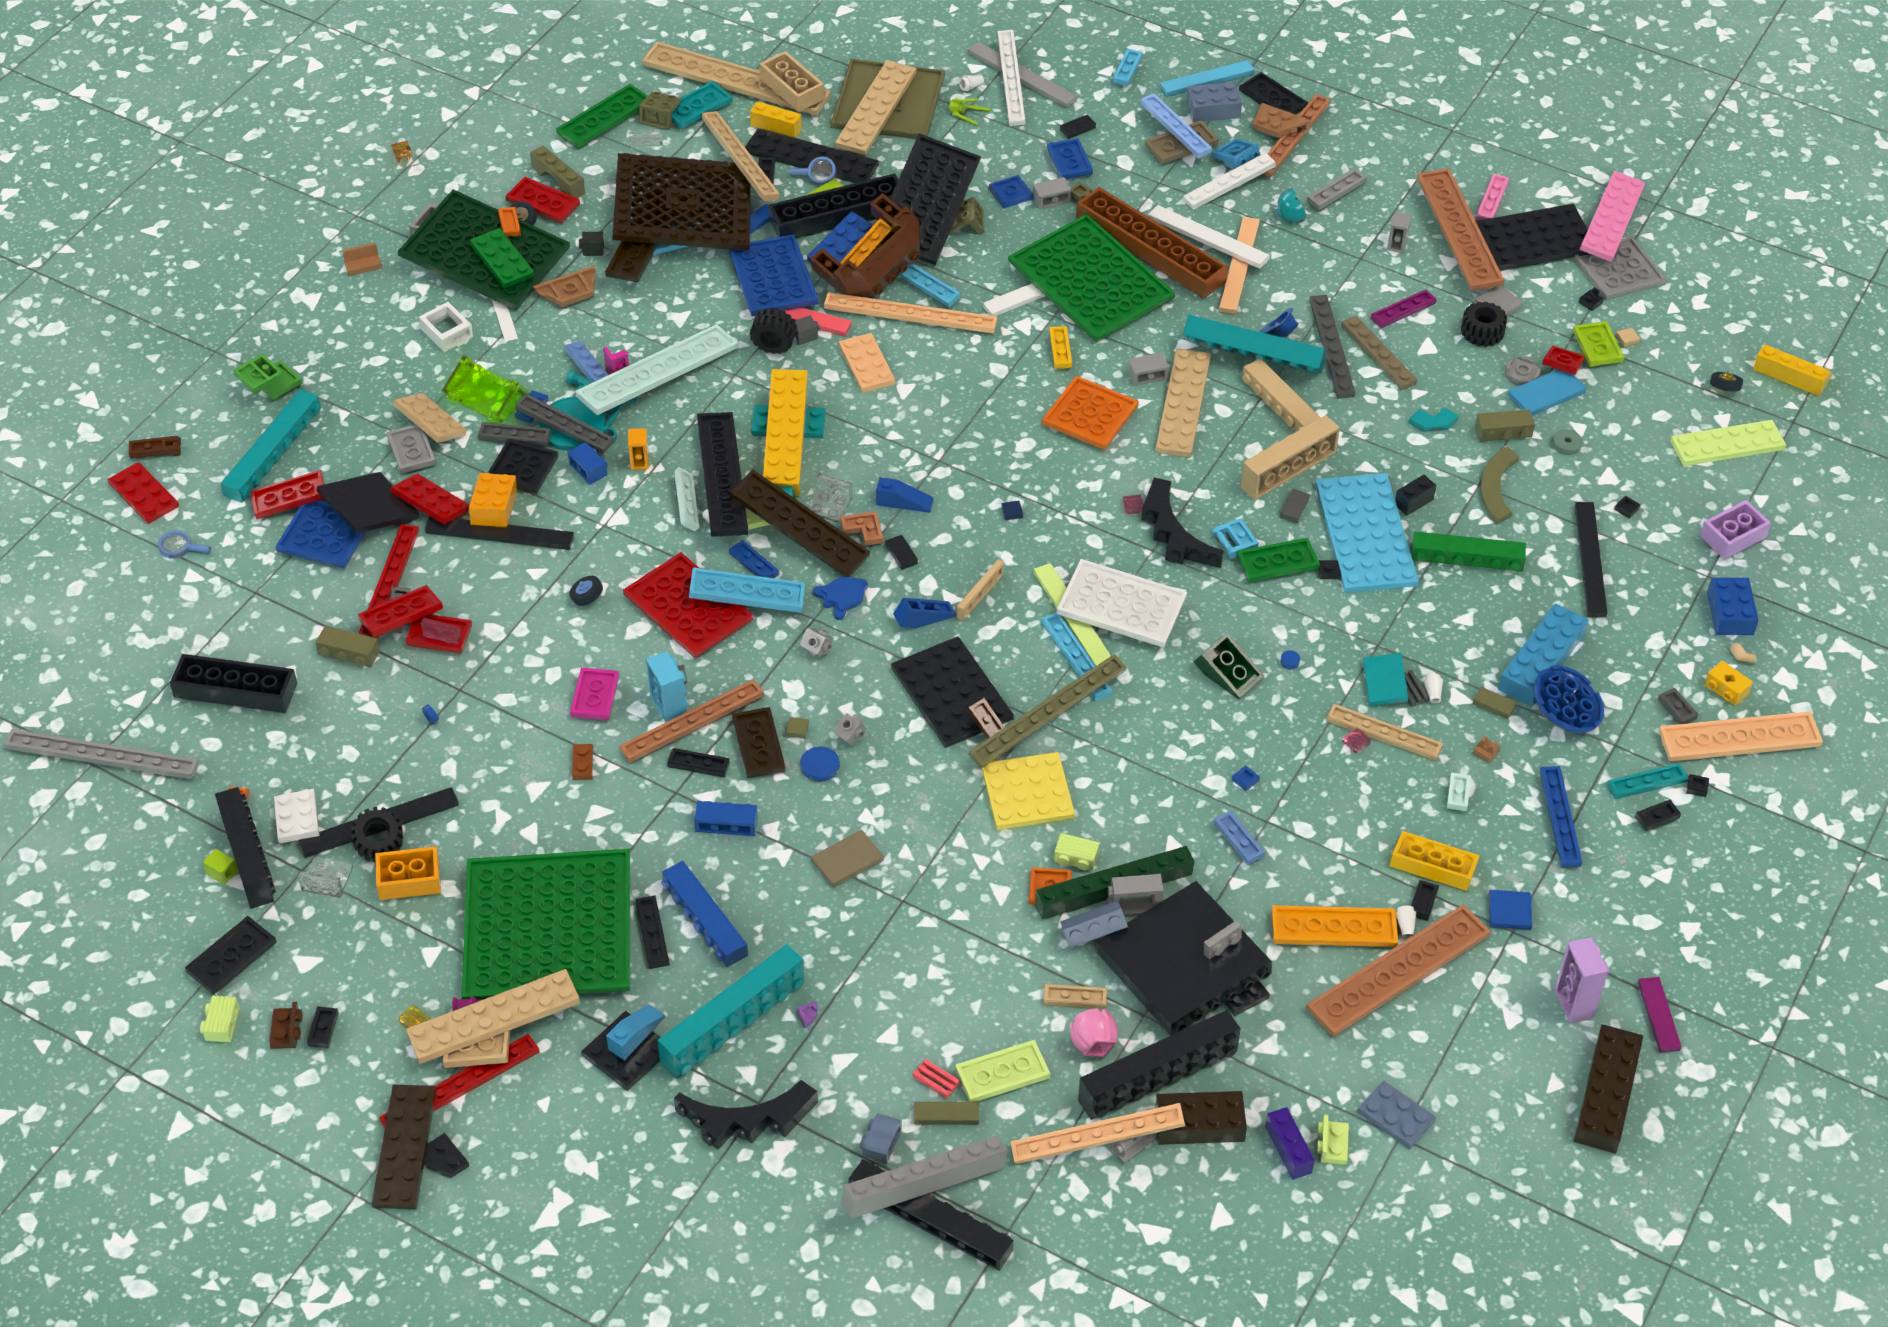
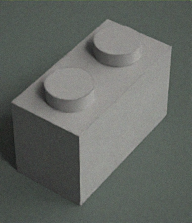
M1065 177L1033 184V199L1039 210L1070 203L1071 188Z
M1395 212L1390 227L1387 250L1404 254L1412 215Z
M1163 353L1128 360V373L1134 386L1168 380L1169 366Z

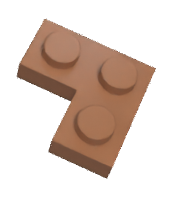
M877 511L840 516L843 533L853 534L862 532L865 546L883 543Z

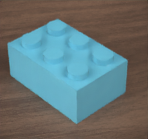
M668 651L647 658L646 665L650 697L666 723L686 713V706H688L685 697L687 690L684 685L686 678L683 671L678 670L676 659L674 657L671 658Z

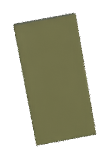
M1484 687L1480 688L1473 700V704L1509 719L1517 704L1516 701Z

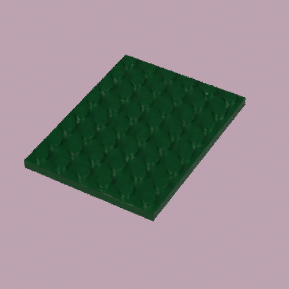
M452 189L398 250V256L517 310L533 292V286L543 280L569 249L570 242L518 219L521 235L507 238L533 269L534 277L504 289L470 245V239L498 228L502 230L498 209Z

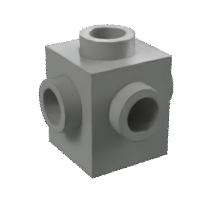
M807 628L799 645L808 649L809 654L818 657V655H826L831 650L834 638L829 636V632L822 628Z
M846 712L838 720L833 732L853 747L858 740L863 738L867 728L862 724L863 720L856 714L851 716Z

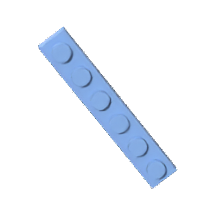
M1155 93L1141 99V105L1197 158L1211 153L1212 147Z

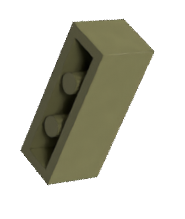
M1530 409L1477 414L1475 429L1480 442L1532 437L1535 427Z
M326 625L315 642L319 655L370 668L380 652L378 638Z

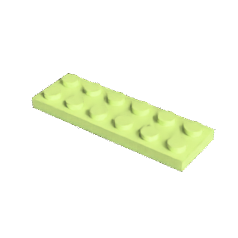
M1773 420L1671 436L1670 440L1683 466L1785 450L1786 443Z

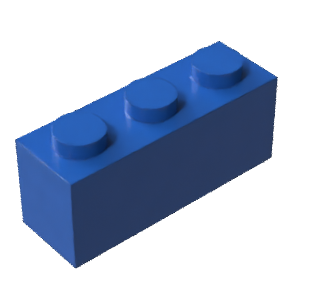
M697 801L694 818L695 832L755 836L758 820L757 805Z

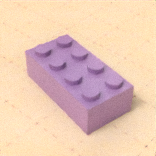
M1592 937L1568 942L1554 989L1570 1024L1594 1018L1607 974H1609L1608 965L1606 962H1603L1600 948L1598 945H1595Z

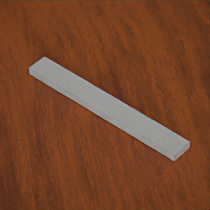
M980 42L975 43L968 49L969 55L1002 72L1000 53ZM1018 64L1020 83L1065 108L1077 100L1076 95Z

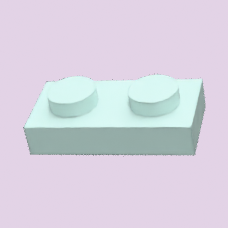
M1451 772L1447 808L1467 811L1470 775Z

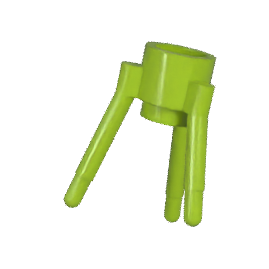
M955 98L951 100L949 105V111L953 112L952 116L959 117L978 126L977 122L960 113H963L965 108L991 111V109L965 105L963 103L977 102L978 99Z

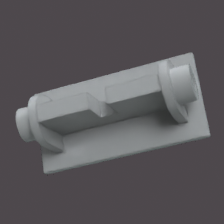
M1153 1134L1118 1141L1110 1147V1150L1125 1163L1156 1140V1137Z

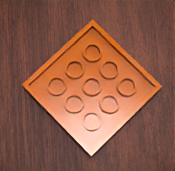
M1075 376L1043 417L1042 425L1106 450L1137 409L1139 401Z

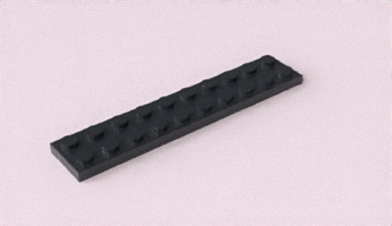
M733 412L697 414L711 537L748 535L746 508L730 497V492L742 481Z

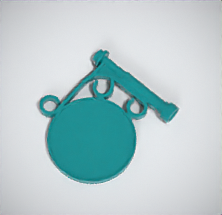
M569 370L566 375L565 382L570 385H578L576 390L591 384L588 378L580 376L578 372ZM577 397L562 398L550 404V406L605 434L608 431L609 434H613L614 442L617 440L616 430L610 427L618 417L625 402L617 406L607 424L604 412L596 415ZM634 397V398H632V399L626 401V403H628V404L635 403L636 400H637V397ZM614 407V408H611V409H609V410H607V411H605V412H611V411H613V410L615 409V407ZM539 421V428H549L552 431L549 445L561 450H572L583 444Z

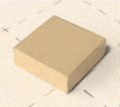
M1632 327L1616 332V337L1623 347L1640 342L1639 336Z

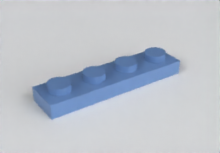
M582 341L565 345V351L591 383L609 375Z

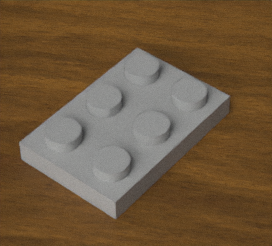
M416 424L386 432L401 474L436 465L427 436Z

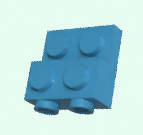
M1235 138L1213 151L1212 156L1214 159L1224 161L1225 167L1234 170L1260 156L1258 144Z

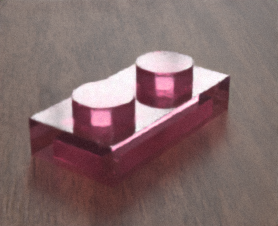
M423 618L421 622L423 636L454 644H459L461 641L458 626Z

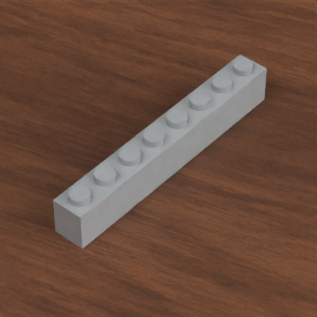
M996 1135L843 1186L841 1205L849 1217L853 1219L1003 1169L1007 1149Z

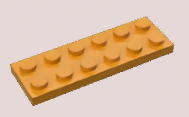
M1272 905L1273 944L1397 947L1396 912L1392 908Z

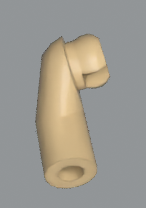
M1735 642L1731 645L1730 651L1737 661L1755 664L1756 654L1746 653L1740 643Z

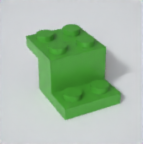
M263 353L233 370L234 376L254 394L262 390L272 400L302 384V379L283 361L280 360L274 364Z

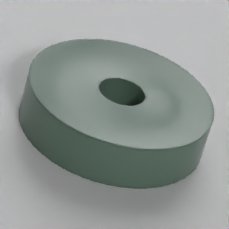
M1565 429L1558 431L1554 435L1552 444L1557 452L1564 455H1574L1581 450L1583 440L1577 432Z

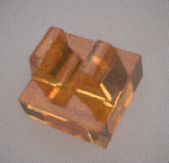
M407 141L391 144L392 151L398 162H401V158L406 157L407 160L410 159L412 151Z

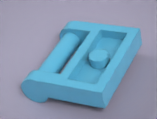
M1241 518L1217 526L1211 532L1225 548L1229 559L1236 558L1237 551L1255 548L1259 545V542ZM1224 533H1228L1230 538L1235 543V547H1232L1227 538L1224 536Z

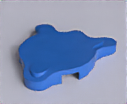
M840 577L828 585L815 587L813 593L816 597L823 599L825 608L835 607L834 617L842 620L849 609L855 608L862 603L865 591L868 588V582L864 579Z

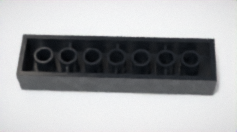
M894 173L769 204V221L777 237L792 234L795 237L835 228L851 211L865 220L875 218L871 214L870 204L882 193L890 199L899 179Z
M1228 1010L1218 1013L1080 1077L1078 1101L1090 1120L1097 1117L1101 1118L1109 1111L1120 1109L1133 1100H1140L1152 1091H1159L1163 1086L1171 1082H1178L1188 1074L1197 1073L1205 1066H1212L1222 1058L1233 1056L1238 1050L1241 1028Z

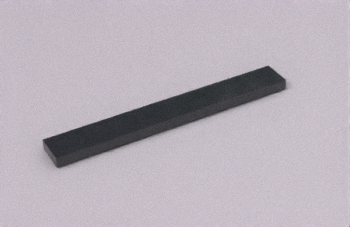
M1575 502L1574 507L1587 617H1607L1594 502Z
M429 516L425 527L427 534L566 550L571 549L574 539V532L517 525H508L507 527L470 525V520L456 518L446 524H442Z
M450 787L388 808L386 812L389 810L393 811L394 816L397 815L403 825L459 806L453 788ZM353 821L320 831L319 836L299 840L304 857L307 858L352 842L351 826H353ZM373 828L365 837L386 831V829Z

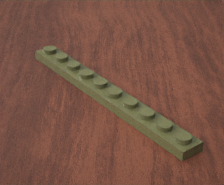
M1113 654L970 750L968 755L982 769L1124 673L1127 667L1116 654Z

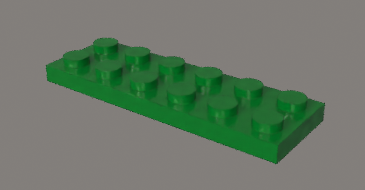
M628 84L557 127L556 132L576 148H580L639 112V105L648 95L632 84Z

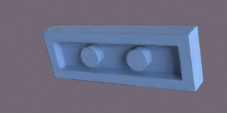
M1231 811L1214 819V825L1247 865L1264 857V850Z

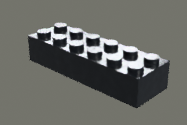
M189 654L181 655L170 681L174 698L280 713L287 712L298 684L295 671L291 668Z
M239 787L215 793L250 909L274 902L272 894L276 893L245 793L240 794Z

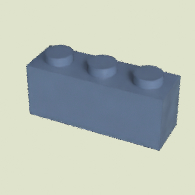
M1119 901L1060 921L1069 948L1128 927Z

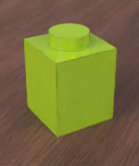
M218 849L209 854L203 862L206 874L224 885L238 872L235 859Z

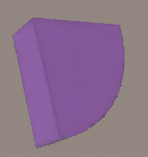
M816 1001L797 1007V1013L804 1028L810 1026L817 1017L818 1007Z

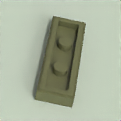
M914 1102V1124H979V1102Z

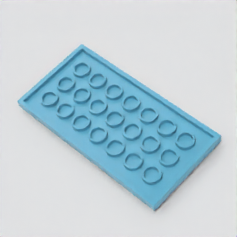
M1380 473L1316 479L1315 486L1334 556L1338 560L1339 574L1344 592L1418 586V576L1388 474Z

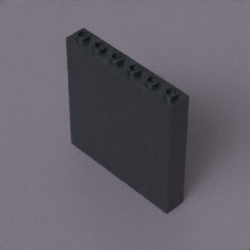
M1197 881L1127 922L1128 927L1110 933L1096 941L1097 954L1170 1035L1184 1030L1193 1022H1198L1207 1013L1217 1010L1220 1005L1233 1000L1239 993L1249 990L1255 983L1265 980L1272 973V961L1242 929V938L1236 944H1231L1224 949L1220 955H1215L1211 959L1204 955V942L1233 923L1234 920Z

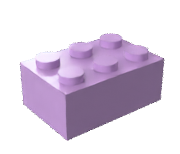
M1745 500L1704 521L1700 537L1725 560L1767 538L1771 522Z

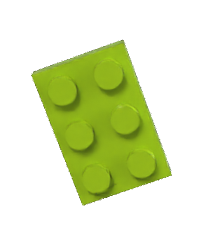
M1607 321L1575 325L1573 327V333L1590 367L1624 361V355Z

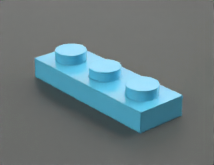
M1132 49L1126 50L1113 77V83L1129 85L1142 59L1143 52Z

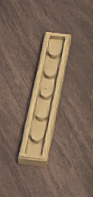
M1333 704L1326 718V721L1433 761L1437 760L1443 748V743L1336 704Z

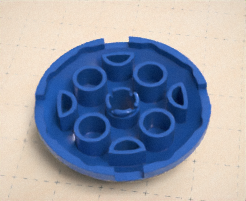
M1554 665L1548 669H1543L1536 677L1534 696L1537 705L1544 716L1557 727L1573 733H1586L1594 730L1601 723L1604 716V705L1599 692L1595 693L1590 686L1591 682L1576 670Z

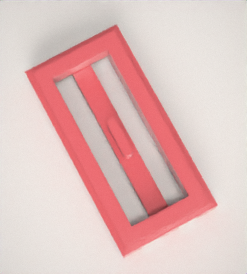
M924 1059L923 1064L918 1066V1070L913 1072V1078L946 1099L960 1082L959 1079L927 1059ZM921 1073L926 1074L927 1076H929L930 1078H932L933 1081H931L930 1079H928L927 1077H925V1076L922 1075ZM940 1083V1084L943 1085L944 1087L948 1088V1090L942 1088V1087L939 1086L938 1084Z

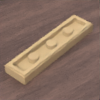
M998 559L957 605V619L964 621L1003 576V561Z

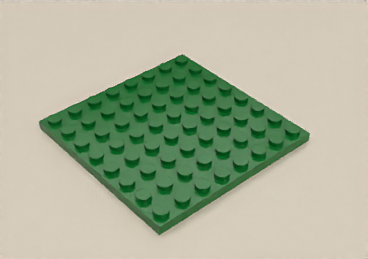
M630 848L467 859L462 999L474 997L477 1000H484L564 969L567 970L577 994L630 991Z

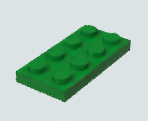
M500 228L470 239L471 247L504 289L534 277L533 269Z
M1309 538L1237 551L1238 560L1248 583L1318 570L1320 567Z

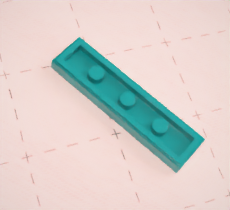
M1678 763L1608 780L1607 787L1616 800L1686 783L1688 776L1681 764Z

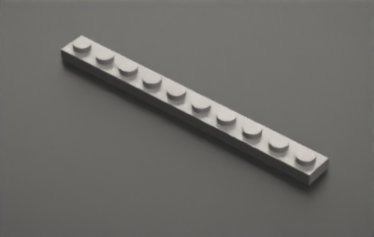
M11 729L4 743L5 748L10 750L186 779H193L199 766L198 759Z

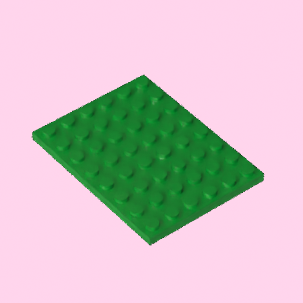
M1088 214L1008 256V261L1095 342L1175 298L1173 290Z

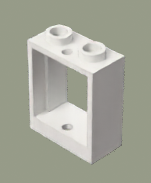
M449 302L419 317L421 330L443 352L473 337L471 323ZM450 317L458 326L441 334L433 325Z

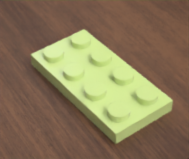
M1035 1040L955 1065V1070L969 1102H977L1050 1078V1072Z

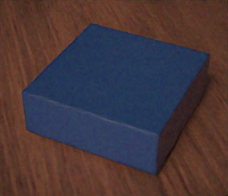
M1019 500L1001 503L1005 520L1023 518V511Z

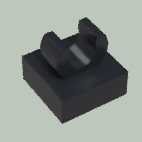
M1594 287L1579 298V303L1593 311L1603 303L1604 298L1599 295L1600 291Z

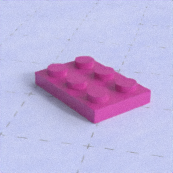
M581 667L570 710L571 717L609 720L619 681V671Z

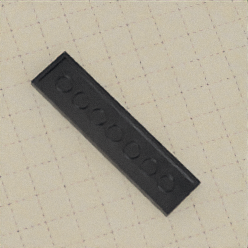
M757 128L745 146L751 155L775 158L776 162L798 168H808L811 161L817 157H828L836 166L835 178L853 183L870 180L879 166V160ZM823 161L817 163L812 171L830 176L832 174V166L828 162Z

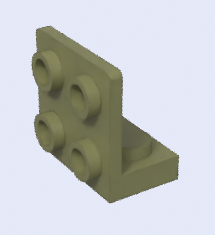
M657 91L651 92L639 105V123L670 130L672 127V112L682 102V98H678L675 95L661 94Z
M974 197L963 200L950 233L967 225L972 230H975L978 235L984 232V209Z

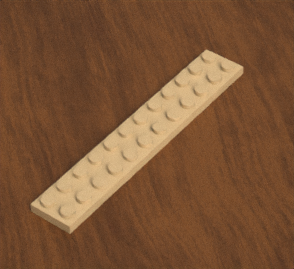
M658 41L642 60L644 66L706 84L714 81L723 89L794 109L760 79V71ZM824 90L825 99L802 110V112L817 116L831 97V92Z

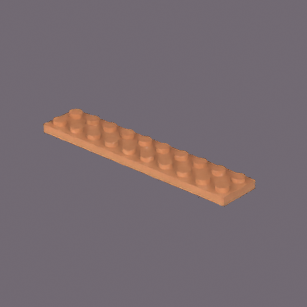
M1450 168L1417 174V180L1470 291L1504 285V278Z
M1462 904L1309 1002L1306 1009L1332 1037H1335L1488 938L1491 931Z

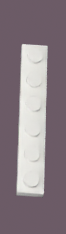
M1264 153L1184 195V201L1194 210L1276 167V162L1267 153Z

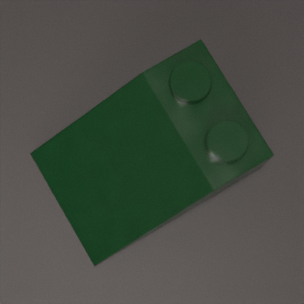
M1225 633L1193 661L1206 677L1237 699H1240L1265 676L1228 633Z

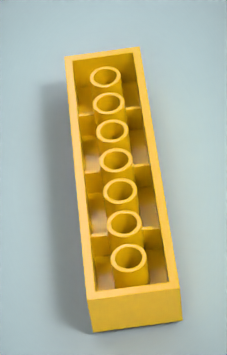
M772 369L763 477L779 488L792 486L796 497H800L808 372L807 370Z

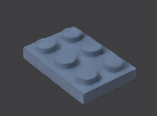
M1384 1080L1358 1108L1360 1115L1408 1149L1413 1147L1436 1120V1116Z

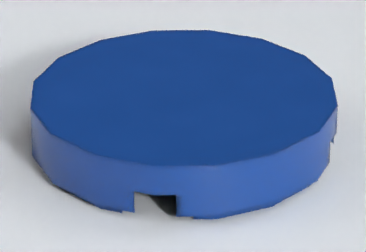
M819 746L807 750L802 755L800 766L805 777L820 782L827 781L837 774L840 761L835 751L828 747Z

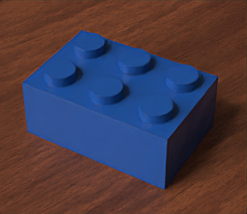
M1711 577L1707 595L1716 635H1754L1759 620L1749 578Z

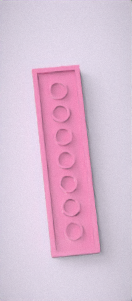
M1613 172L1580 250L1612 262L1645 182L1629 177L1621 172Z

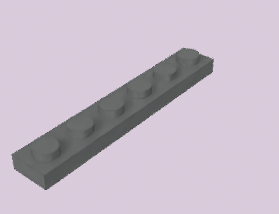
M527 393L515 404L516 410L581 443L586 442L590 447H593L602 454L614 443L613 437Z

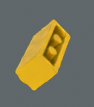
M759 101L750 110L752 127L794 138L802 130V118L799 113Z

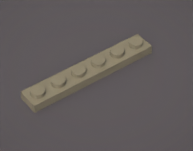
M1357 316L1342 321L1341 327L1401 390L1416 385L1417 379Z

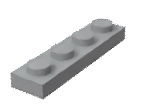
M1353 169L1308 196L1307 202L1317 210H1320L1364 184L1367 177L1357 169Z

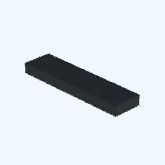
M656 895L635 899L649 969L669 966Z

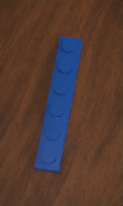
M1541 767L1540 776L1561 868L1581 867L1582 858L1561 767Z

